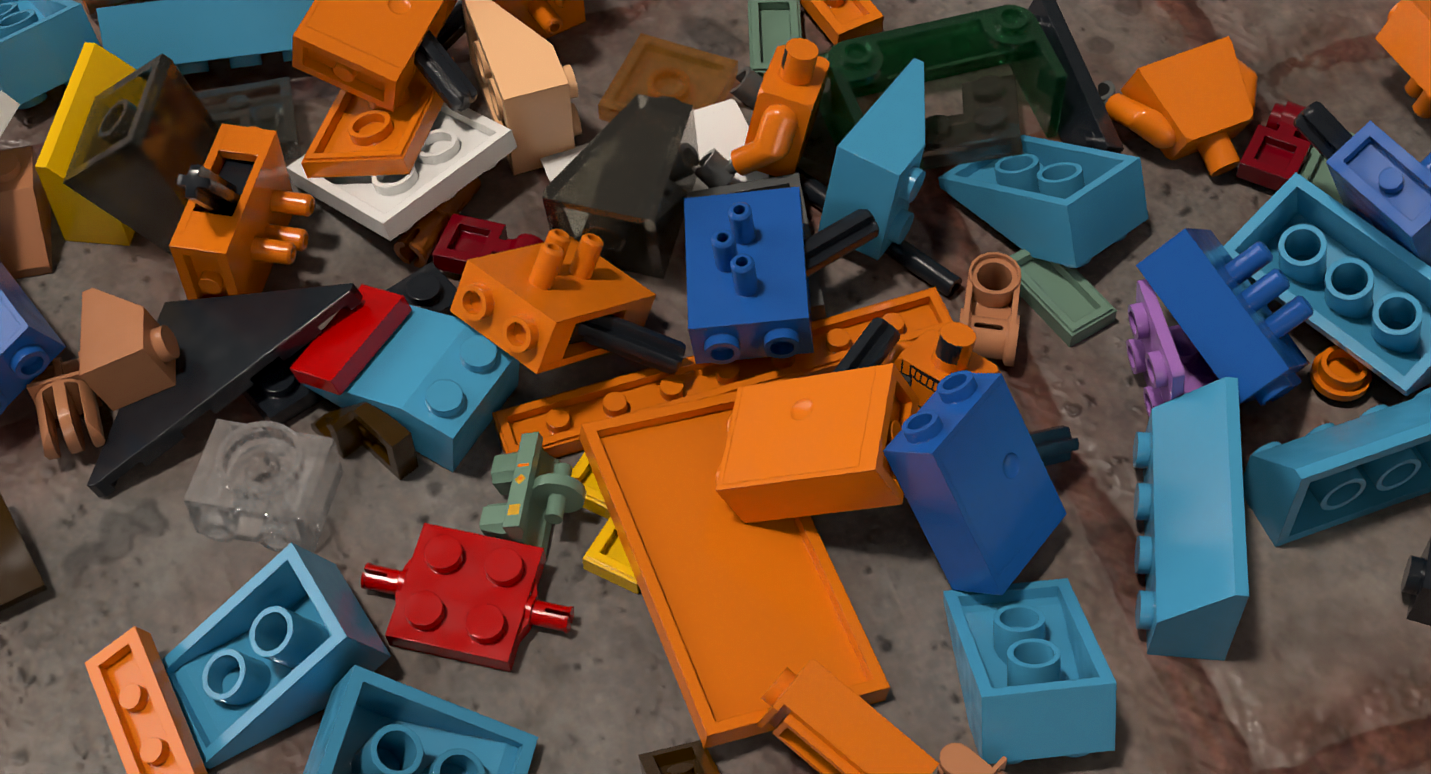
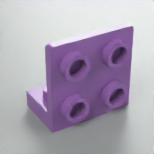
M1146 279L1138 280L1136 303L1128 305V318L1134 338L1126 341V348L1133 373H1143L1147 387L1143 388V396L1147 414L1150 417L1152 408L1219 379L1181 326L1168 327L1156 293Z

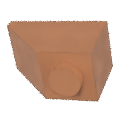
M32 145L0 150V261L14 279L52 273L51 205L35 168L38 158Z
M95 288L82 292L79 376L108 407L115 411L175 386L176 358L180 356V348L172 330L166 325L160 326L141 305Z

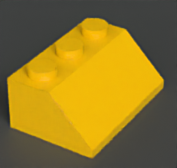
M85 42L35 168L65 241L130 246L137 224H143L146 219L148 209L147 196L152 182H158L162 173V154L167 141H172L175 137L177 128L176 113L173 109H169L160 84L103 47L90 42Z

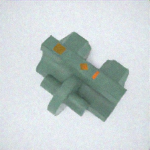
M539 432L524 433L521 436L517 452L494 456L491 469L492 483L501 495H509L508 502L488 504L486 507H483L479 526L485 536L542 547L546 554L552 524L562 523L564 513L575 512L583 507L586 489L579 480L571 477L573 470L571 465L561 463L560 460L550 456L543 450V437Z

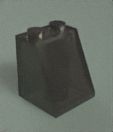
M162 53L94 98L63 184L171 254L169 244L188 202V199L185 198L186 190L177 186V177L179 174L187 175L192 164L204 166L219 127L172 59Z
M637 94L545 187L542 200L550 230H563L579 242L582 235L587 233L595 234L604 242L600 256L618 269L664 279L685 215L684 198H689L688 192L693 191L697 179L694 172L700 167L693 105L682 103L680 100L669 96L656 98Z

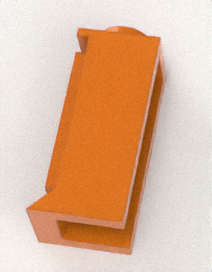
M814 658L797 675L786 667L761 698L771 707L757 723V726L762 729L769 722L775 728L772 734L820 774H932L940 764Z

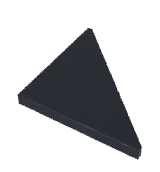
M353 283L165 302L157 322L160 326H168L179 344L180 356L176 358V385L119 409L87 486L98 497L109 496L116 490V483L122 475L139 462H142L145 466L151 464L185 438L180 432L209 409L214 413H218L254 385L250 380L252 376L277 357H280L283 362L322 333L318 328L319 325L340 309L350 308L353 310L361 303L363 295Z

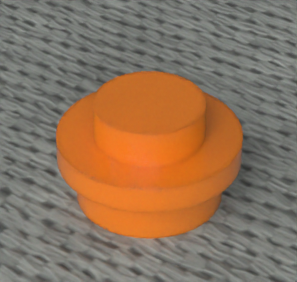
M1333 345L1316 356L1310 369V379L1314 387L1324 396L1337 401H1352L1362 397L1367 392L1372 381V371L1343 349Z

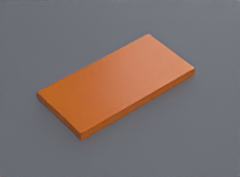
M737 391L581 424L579 437L704 749L775 730L769 722L762 729L757 726V723L771 707L761 699L786 667L797 675L812 658L817 660L869 705L885 701L890 690V685L811 516L744 523L716 492V471L722 462L728 435L727 421L733 412Z

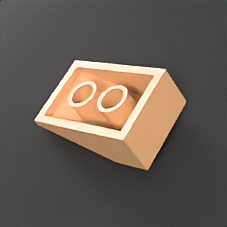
M461 0L470 61L493 121L512 130L517 144V148L507 155L513 175L543 168L540 161L541 158L574 149V136L581 135L582 128L574 103H571L572 98L578 97L577 82L571 65L562 66L554 46L492 0Z

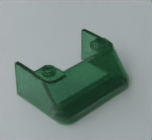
M1017 5L993 7L844 40L818 53V56L824 57L830 62L819 109L836 148L864 116L856 98L886 91L914 58L924 62V82L1009 64L1046 138L1057 136L1067 74L1037 18L1026 8Z

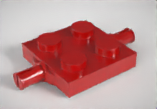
M424 523L413 556L406 563L403 570L378 566L368 562L364 567L365 572H362L361 576L362 589L395 595L396 605L385 633L390 646L511 672L519 644L529 633L533 625L563 631L568 634L571 629L570 623H573L574 606H564L539 600L538 584L547 559L544 548Z

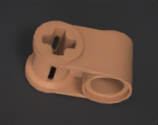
M987 252L979 255L971 263L968 272L964 308H961L959 322L968 325L976 333L973 352L985 358L1001 359L1004 366L1013 367L1020 315H1017L1022 277L1021 269L1016 260L1010 256L999 252Z

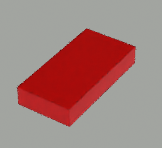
M362 284L358 288L363 295L361 303L353 310L350 308L340 309L321 331L322 333L312 341L290 367L298 382L341 395L412 311L404 295Z

